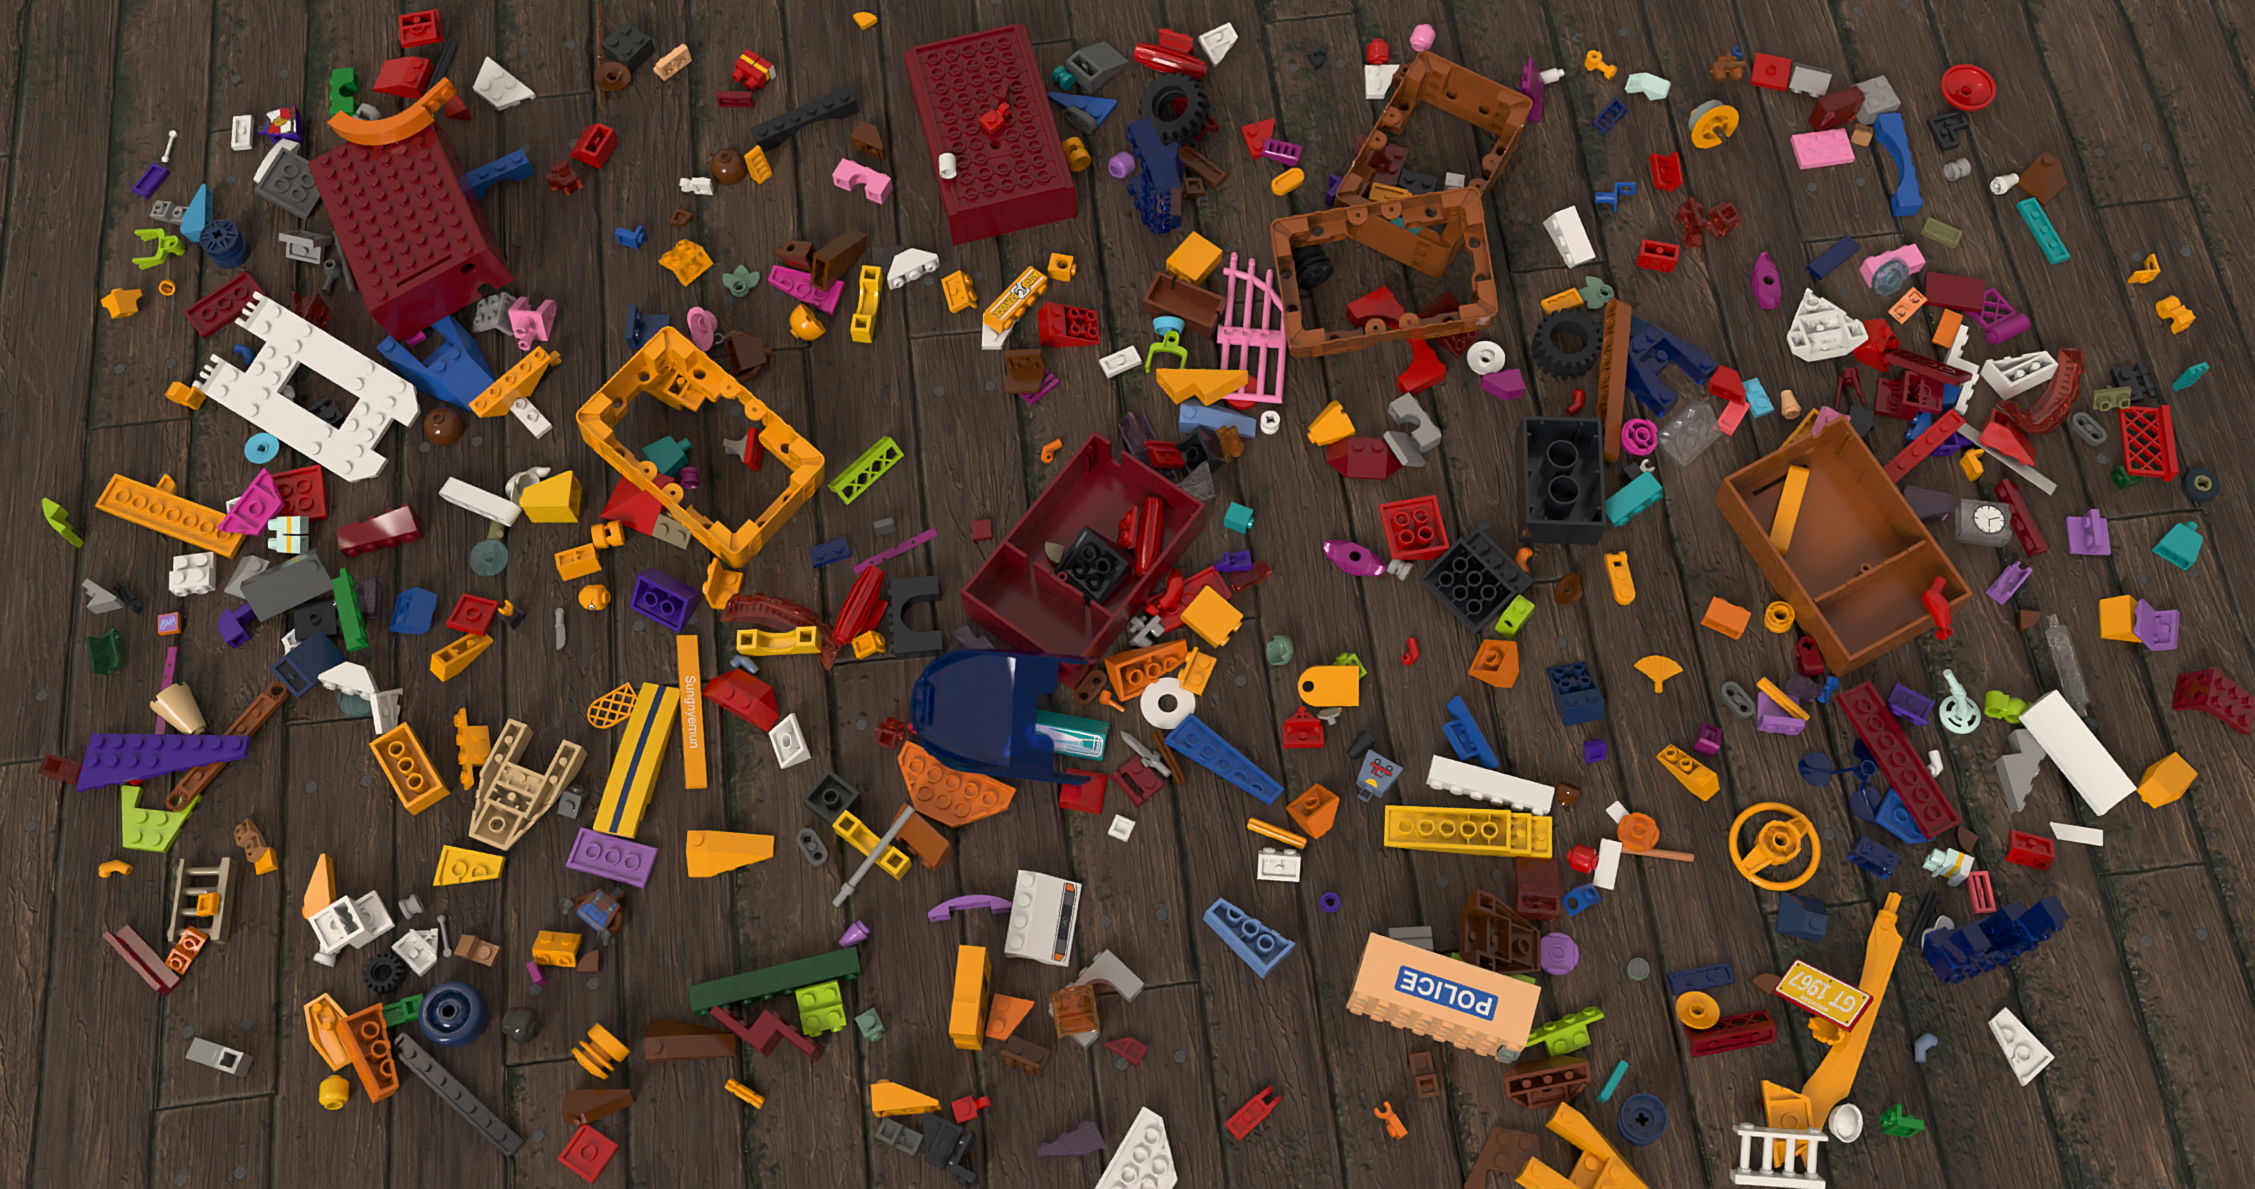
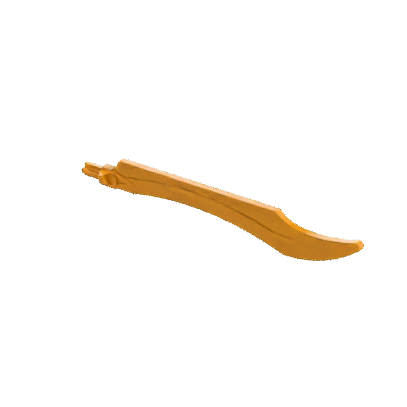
M1889 892L1883 910L1878 911L1868 939L1865 963L1858 989L1872 995L1874 1000L1850 1033H1846L1843 1041L1832 1046L1821 1065L1802 1089L1801 1094L1810 1098L1814 1127L1821 1129V1131L1833 1106L1849 1095L1903 941L1895 927L1898 920L1896 912L1901 900V896L1895 892ZM1808 1148L1801 1151L1805 1171H1807Z

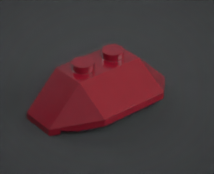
M1347 437L1327 445V464L1346 478L1386 480L1404 467L1385 438Z

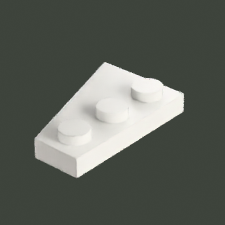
M2006 1007L2001 1009L1988 1022L2022 1086L2031 1081L2055 1058Z

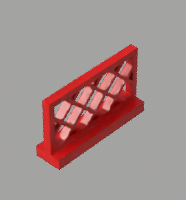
M2161 405L2159 408L2130 406L2129 408L2121 409L2118 407L2124 465L2127 474L2162 477V481L2170 482L2179 473L2170 405ZM2125 412H2130L2136 418L2131 421L2125 416ZM2153 414L2154 421L2150 422L2142 415ZM2138 419L2147 427L2142 430L2134 422ZM2128 427H2131L2138 433L2134 438L2127 432ZM2148 428L2155 433L2156 437L2154 439L2145 433ZM2139 436L2148 442L2145 447L2136 440ZM2131 443L2140 450L2137 454L2129 449ZM2150 445L2158 450L2156 456L2147 449ZM2143 452L2151 460L2146 463L2138 455ZM2131 461H2136L2142 468L2132 469ZM2155 462L2160 467V471H2155L2149 465Z

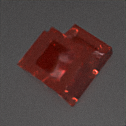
M565 157L550 165L551 172L544 175L552 191L559 189L564 191L567 196L583 187L579 177Z
M1723 201L1708 211L1711 219L1706 222V227L1718 239L1740 225L1742 214L1731 201L1727 204Z

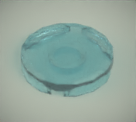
M1899 260L1886 262L1879 267L1872 277V288L1882 295L1896 292L1903 286L1901 283L1908 278L1909 271L1907 266Z
M341 689L339 690L337 704L347 716L358 718L372 712L371 701L361 698L358 694L354 693L351 696L343 693Z

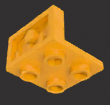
M687 239L679 241L676 247L663 254L662 258L658 261L660 265L672 270L685 287L713 264L702 246Z
M713 558V562L708 566L709 576L707 582L705 581L703 584V593L711 608L727 610L730 602L738 600L744 575L740 572L723 570L719 559Z

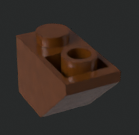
M860 120L850 136L852 147L857 151L866 152L874 158L884 160V147L877 127Z

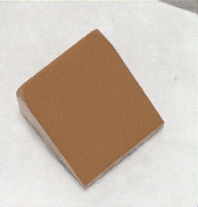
M1855 123L1850 141L1862 146H1868L1873 136V128Z

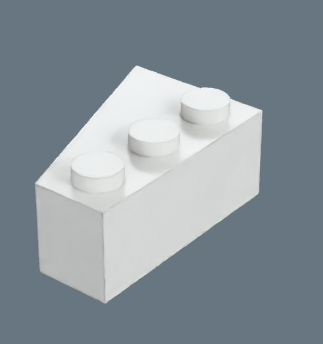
M1575 206L1558 211L1543 222L1569 269L1595 258Z
M2047 351L2023 354L2017 358L2004 357L2003 360L1993 361V359L1986 360L1980 374L2005 401L2051 379L2058 363Z

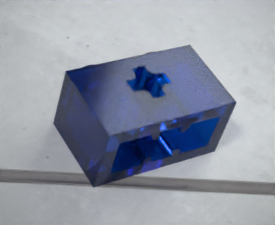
M1862 835L1855 841L1846 859L1885 880L1894 873L1902 856Z

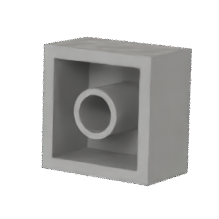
M1884 75L1852 85L1845 98L1862 125L1874 123L1878 114L1896 113L1901 104Z

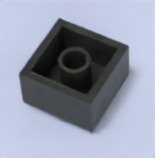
M626 21L601 43L605 56L612 62H618L626 66L630 74H633L656 52L651 38Z
M830 769L822 775L802 798L804 806L832 829H834L832 825L845 810L852 813L863 800L857 790Z

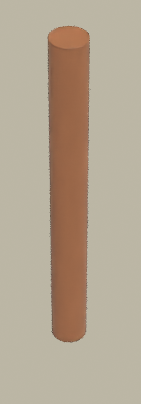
M1623 845L1621 848V853L1689 862L1694 860V854L1654 848L1647 852H1635Z

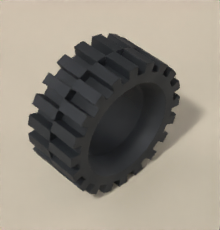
M1562 308L1560 313L1554 310L1551 316L1547 314L1544 316L1543 321L1541 320L1538 324L1532 341L1531 351H1533V360L1537 359L1536 365L1538 368L1543 366L1542 372L1545 374L1550 371L1553 378L1561 375V380H1567L1568 376H1571V380L1577 379L1578 374L1582 377L1586 374L1587 370L1590 371L1601 350L1603 336L1602 333H1599V325L1593 326L1595 320L1592 317L1586 319L1587 314L1583 311L1579 315L1576 314L1577 309H1572L1571 313L1567 312V308ZM1562 330L1573 332L1582 338L1585 348L1575 354L1563 353L1554 347L1550 336Z

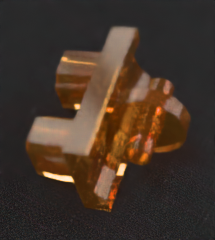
M1725 51L1723 56H1718V62H1714L1709 67V72H1713L1714 81L1724 80L1726 78L1725 72H1730L1731 80H1740L1743 75V69L1746 67V61H1736L1737 56H1731L1730 51Z
M1223 425L1216 430V435L1220 439L1219 445L1227 463L1234 456H1240L1244 451V444L1239 439L1237 427L1233 425L1228 428Z

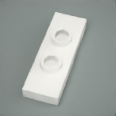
M526 397L515 399L510 410L537 439L553 428Z

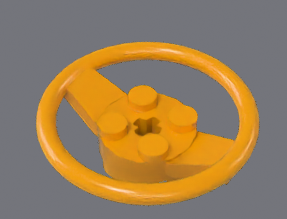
M1763 802L1752 805L1738 815L1730 829L1729 850L1732 860L1740 873L1757 886L1774 891L1797 888L1813 876L1819 865L1821 845L1818 834L1813 824L1805 815L1793 807L1777 802ZM1765 810L1780 811L1793 817V819L1787 822L1773 820L1767 823L1757 834L1754 841L1755 847L1742 861L1738 851L1737 837L1746 819L1757 812ZM1806 832L1808 833L1812 844V858L1808 868L1802 875L1788 882H1771L1755 875L1756 872L1770 864L1777 866L1791 861L1801 850V838ZM1775 840H1781V846L1777 845Z

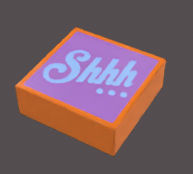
M180 613L158 615V634L160 636L181 633Z

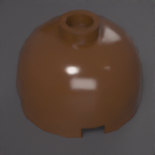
M731 148L721 149L711 159V173L714 180L721 185L738 184L747 175L745 159L736 150Z
M439 407L431 410L426 415L423 423L425 434L432 443L441 446L440 444H446L447 446L454 444L462 437L464 432L463 420L451 408Z

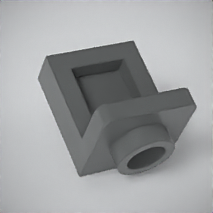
M572 785L564 789L557 813L573 819L579 818L584 798L588 797L590 792L584 790L579 785Z

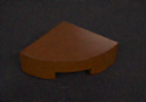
M676 208L668 223L672 227H681L690 223L694 216L692 213Z
M2020 610L2018 612L2019 631H2025L2033 627L2039 621L2041 612Z
M1960 825L1955 832L1960 849L1966 855L1970 854L1979 836Z
M594 950L587 953L580 960L577 972H600L601 951Z
M1765 973L1758 975L1750 983L1768 996L1782 978L1774 974Z

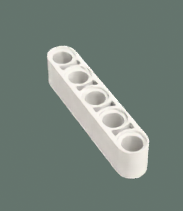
M449 477L439 492V495L447 501L509 527L512 526L522 511L519 506L511 501L452 477Z

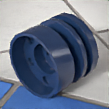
M225 219L211 221L200 232V245L217 266L224 269L239 267L248 259L251 251L250 244L233 222Z
M1639 1093L1632 1095L1624 1102L1617 1114L1616 1125L1619 1134L1625 1141L1636 1146H1646L1655 1142L1665 1131L1668 1124V1113L1665 1105L1659 1098L1651 1094ZM1639 1117L1641 1121H1645L1643 1126H1641L1639 1122H1636V1120Z

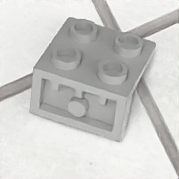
M506 292L480 299L477 305L476 318L474 319L473 332L479 333L497 328L509 336L514 335L508 310L518 299Z

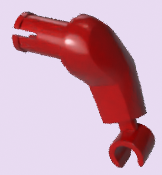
M1174 568L1175 572H1173V569L1170 570L1166 591L1156 599L1157 605L1150 602L1145 606L1144 609L1147 613L1153 616L1157 615L1160 608L1166 610L1178 602L1185 585V579L1180 569Z
M1936 576L1930 588L1923 592L1922 602L1931 613L1935 625L1941 627L1936 630V637L1939 640H1943L1953 634V629L1947 627L1952 623L1950 606L1941 595L1947 582L1944 578Z

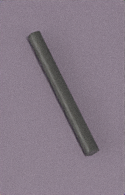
M334 230L332 234L349 293H355L356 287L350 266Z

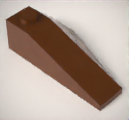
M675 1019L649 1021L645 1036V1060L650 1064L737 1056L735 1033Z

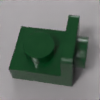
M2131 464L2132 469H2137L2134 464ZM2122 465L2117 466L2110 473L2112 481L2119 490L2143 481V478L2139 475H2128L2125 467Z

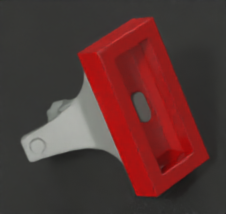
M756 427L749 428L748 434L740 441L724 439L723 446L726 447V454H739L741 461L751 470H760L764 447L758 437L761 432Z

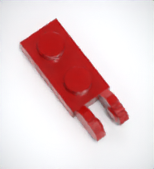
M1271 1085L1259 1095L1254 1096L1224 1124L1238 1141L1245 1137L1282 1101L1283 1098L1280 1095L1275 1097L1268 1106L1262 1101L1274 1089Z

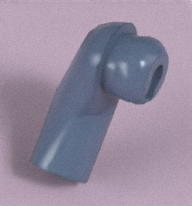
M737 654L730 660V664L735 669L740 665L744 666L751 675L759 670L758 666L748 656Z
M1925 1033L1915 1041V1062H1926V1050L1931 1046L1937 1045L1938 1039L1932 1033Z

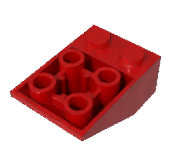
M1046 302L1037 312L1040 345L1064 348L1100 344L1098 313L1096 310Z
M1992 408L1980 427L1978 440L1986 447L1992 446L1998 449L2005 456L2011 455L2017 458V461L2024 465L2034 466L2036 449L2010 417Z

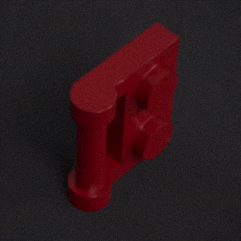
M1138 754L1110 776V779L1113 782H1117L1133 800L1132 804L1136 808L1140 807L1164 787V783L1149 766H1144ZM1125 774L1143 792L1142 795L1139 796L1123 778Z

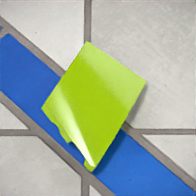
M44 497L42 500L43 511L50 525L71 544L80 548L84 541L72 532L74 527L65 521L69 513L60 505Z

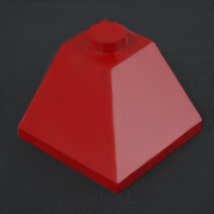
M1067 768L1060 793V808L1101 814L1108 774Z

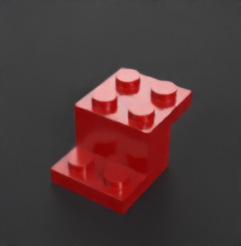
M439 9L398 16L400 41L403 49L444 41Z

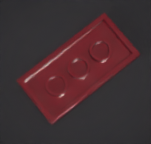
M245 270L184 310L183 313L205 340L241 316L243 309L249 311L251 308L246 305L248 302L258 305L260 301L252 296L255 291L265 297L267 295L248 271Z
M1905 349L1887 353L1884 357V361L1954 386L1971 381L1973 376L1971 372Z

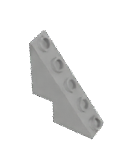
M2027 728L2014 730L2007 736L2013 754L2001 756L1995 761L2010 814L2023 810L2026 801H2024L2025 795H2028L2033 787V784H2031L2032 778H2035L2039 773L2040 767L2038 764L2047 754Z

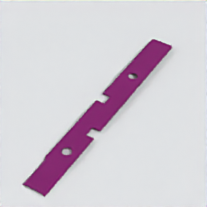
M932 528L899 544V548L895 549V547H892L852 568L856 575L860 574L868 565L876 566L883 562V558L891 559L938 536L935 528Z
M168 647L163 674L167 675V677L162 681L161 691L172 685L178 647ZM157 714L154 734H165L166 720Z

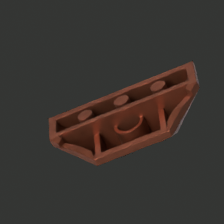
M1565 1055L1517 1063L1503 1076L1506 1097L1527 1110L1556 1105L1561 1102H1571L1592 1081L1588 1059Z

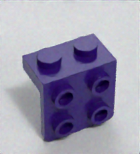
M1898 683L1895 684L1885 702V705L1889 706L1890 712L1900 717L1905 714L1908 716V721L1920 727L1922 724L1928 726L1930 723L1926 718L1935 704V701Z

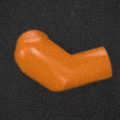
M1059 439L1043 446L1041 459L1044 463H1050L1053 460L1054 451L1063 447Z
M1522 547L1519 549L1514 562L1528 574L1529 569L1526 561L1532 556L1533 552L1531 548Z

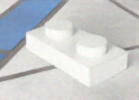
M252 115L233 117L231 147L234 151L252 149L254 127Z
M1130 346L1100 359L1099 364L1106 377L1110 378L1140 365L1141 359L1134 346Z

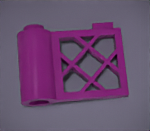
M1994 287L1984 291L1982 313L1963 311L1968 317L1972 316L1984 329L1986 340L1993 345H1998L2028 330L2030 327L2028 317L2024 313H2017ZM1992 295L1996 302L1985 300L1987 296ZM1984 307H1994L1995 312L1984 311ZM1998 308L2006 310L2009 314H1998ZM1983 316L1994 318L1993 322L1987 324Z

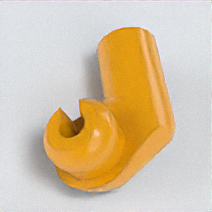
M119 860L109 861L99 866V876L107 878L113 871L129 875L133 867Z

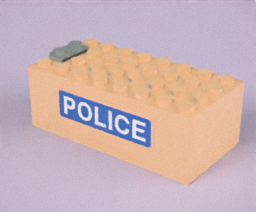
M1371 932L1361 954L1346 1008H1349L1350 1012L1354 1014H1368L1375 1021L1383 1022V1020L1391 1022V1025L1396 1028L1403 1029L1407 1027L1412 1029V1032L1415 1034H1428L1433 1036V1039L1436 1041L1445 1042L1447 1040L1453 1042V1045L1457 1048L1466 1049L1468 1047L1474 1049L1476 1054L1482 1056L1489 1054L1495 1056L1497 1061L1510 1063L1512 1060L1515 1061L1526 1047L1541 987Z

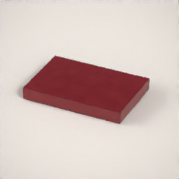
M1927 271L1924 285V297L1927 300L1923 305L1982 313L1985 280Z

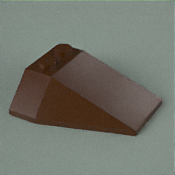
M1474 889L1459 916V956L1467 964L1501 975L1541 972V932L1495 895L1480 889Z

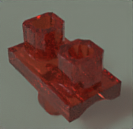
M1689 197L1687 202L1679 207L1680 212L1676 214L1677 221L1684 223L1688 235H1693L1697 230H1704L1708 226L1707 219L1700 217L1703 210L1702 204L1696 203L1694 197Z

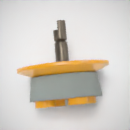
M1718 100L1708 101L1691 112L1688 125L1692 131L1691 139L1695 146L1707 149L1722 142L1727 146L1728 139L1736 129L1739 121L1736 109L1732 106L1724 105Z

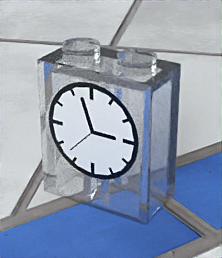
M1961 498L1954 506V541L2003 547L2010 541L2012 536V530L2009 529V522L2011 520L2009 504Z

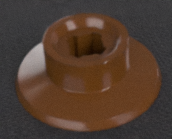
M1567 574L1559 581L1554 591V600L1557 604L1565 605L1579 600L1583 588L1578 574Z

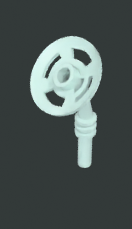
M1947 669L1943 672V675L1950 685L1952 696L1947 697L1939 707L1940 720L1947 729L1954 733H1970L1980 723V710L1974 701L1966 697L1963 686L1957 682L1952 671ZM1953 701L1955 705L1951 708V711H1946L1948 703ZM1972 715L1976 716L1974 723L1969 726L1967 721L1971 719ZM1948 718H1951V720H1952L1953 722H1955L1956 724L1961 725V727H1958V726H1955L1954 724H1952V723L1949 721Z

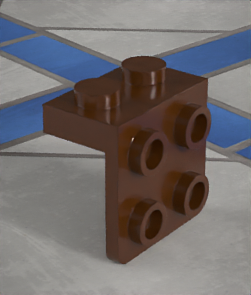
M1005 350L1004 358L1009 371L1004 385V392L1006 394L1038 393L1041 390L1047 367L1042 350Z

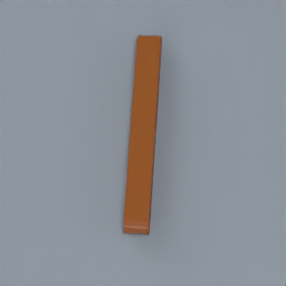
M1611 298L1608 301L1605 310L1596 418H1601L1603 461L1608 463H1614L1619 457L1632 312L1631 304L1616 298Z

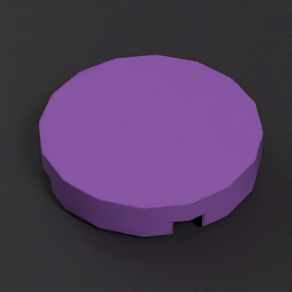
M1560 932L1550 933L1541 939V968L1553 975H1565L1572 971L1579 959V950L1576 943L1568 935Z

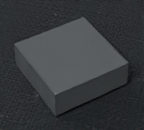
M892 517L873 522L877 536L896 531Z

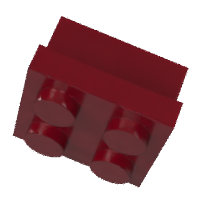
M1908 370L1904 372L1899 381L1879 377L1876 383L1874 414L1911 422L1919 411L1939 415L1942 411L1945 382Z

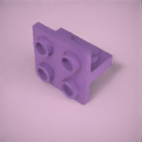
M2090 509L2083 517L2066 518L2069 552L2071 554L2106 556L2111 554L2107 520L2100 518L2099 509Z

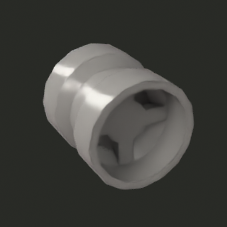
M1966 158L1958 159L1955 163L1951 162L1944 166V174L1949 181L1957 180L1960 176H1967L1971 172L1970 163Z
M1393 559L1387 572L1396 574L1400 580L1405 581L1414 564Z

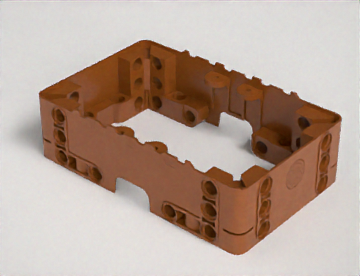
M1421 51L1409 67L1390 102L1385 107L1383 114L1369 134L1367 141L1361 148L1357 158H1355L1348 173L1344 176L1337 189L1333 209L1371 203V201L1364 197L1375 178L1377 170L1365 165L1369 152L1373 151V149L1381 150L1386 146L1387 137L1384 134L1386 130L1400 136L1421 100L1501 136L1491 153L1486 155L1482 161L1481 174L1488 177L1489 180L1485 181L1481 178H1475L1470 181L1468 186H1480L1477 189L1480 192L1481 203H1483L1488 192L1493 189L1496 181L1500 178L1522 137L1533 105L1532 100L1519 92L1429 51ZM1378 216L1368 217L1367 221L1360 226H1355L1351 223L1346 224L1349 238L1434 278H1441L1445 274L1463 244L1460 221L1449 222L1442 235L1427 227H1422L1419 234L1416 235Z
M1476 187L1448 189L1404 198H1392L1386 201L1371 202L1363 205L1357 204L1345 208L1316 211L1309 214L1279 218L1271 224L1272 248L1278 274L1286 339L1290 355L1295 359L1355 351L1374 347L1375 344L1397 339L1410 338L1412 341L1467 333L1490 328L1495 321L1498 312L1497 291L1493 278L1484 210L1480 192ZM1432 210L1436 213V215L1434 217H1428L1426 215V212ZM1402 214L1405 229L1460 221L1464 248L1469 255H1472L1474 273L1470 283L1473 304L1459 306L1457 312L1439 314L1436 317L1426 319L1418 318L1413 313H1406L1399 320V329L1386 331L1385 323L1381 319L1373 318L1365 326L1366 335H1363L1362 327L1358 330L1346 332L1345 330L1328 333L1324 332V328L1304 330L1292 248L1344 240L1348 237L1347 223L1360 226L1367 221L1368 217L1383 215L1388 220H1395ZM1316 229H1321L1323 234L1315 236L1313 232ZM1471 241H1477L1480 244V246L1477 248H1473L1470 246L1469 243ZM1284 272L1292 274L1289 279H1283L1281 275ZM1479 277L1485 279L1484 281H1478L1477 283L1475 281V279ZM1290 308H1294L1297 310L1295 312L1287 313V311Z

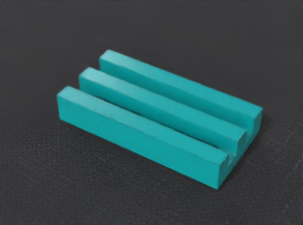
M2203 362L2189 367L2172 385L2173 390L2176 392L2187 386H2192L2209 369L2207 363Z
M1621 1060L1616 1064L1596 1100L1602 1104L1609 1100L1628 1068V1063Z

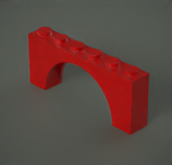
M1385 285L1348 304L1346 309V316L1355 328L1366 325L1370 319L1378 318L1385 323V326L1397 330L1399 329L1401 316L1406 314L1404 307L1395 300L1394 293L1388 290ZM1406 338L1412 349L1413 362L1397 378L1396 387L1402 395L1409 392L1413 397L1445 379L1446 366L1442 361L1438 360L1434 349L1428 346L1426 339L1411 341L1410 338Z

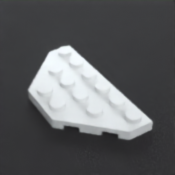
M1143 1106L1095 1189H1173L1177 1182V1176L1162 1117Z

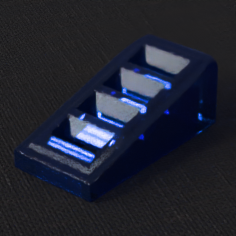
M1614 97L1591 125L1606 135L1627 114L1629 107ZM1613 108L1617 109L1619 111V114L1615 112ZM1608 112L1612 113L1615 116V118L1610 116ZM1605 116V117L1608 118L1611 122H1610V123L1607 122L1605 119H1603V117ZM1601 121V122L1604 123L1607 127H1606V128L1602 127L1600 124H1598V122Z

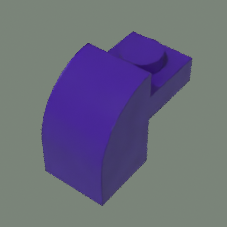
M249 603L240 606L235 612L227 608L218 620V630L226 643L233 649H236L252 638L244 626L256 619L257 616Z

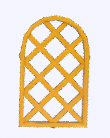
M628 682L595 700L590 705L587 717L594 727L607 729L631 716V709L635 706L633 703L635 699L637 701V695L630 683ZM629 688H630L631 692L633 693V695H632V694H627V691H628ZM616 694L623 695L621 702L615 701ZM613 695L611 700L606 699L607 697ZM626 696L632 697L630 704L624 703ZM604 701L610 702L608 709L602 708ZM613 703L620 704L618 711L611 710ZM623 705L629 707L627 713L621 712ZM592 708L598 709L596 716L590 715ZM601 710L607 711L605 718L598 717ZM610 712L616 713L615 720L608 719ZM597 719L604 721L602 726L596 725Z

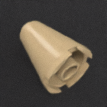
M182 682L181 686L177 683L169 686L156 696L158 700L155 703L153 701L150 702V707L154 712L184 735H203L206 732L207 725L187 683Z

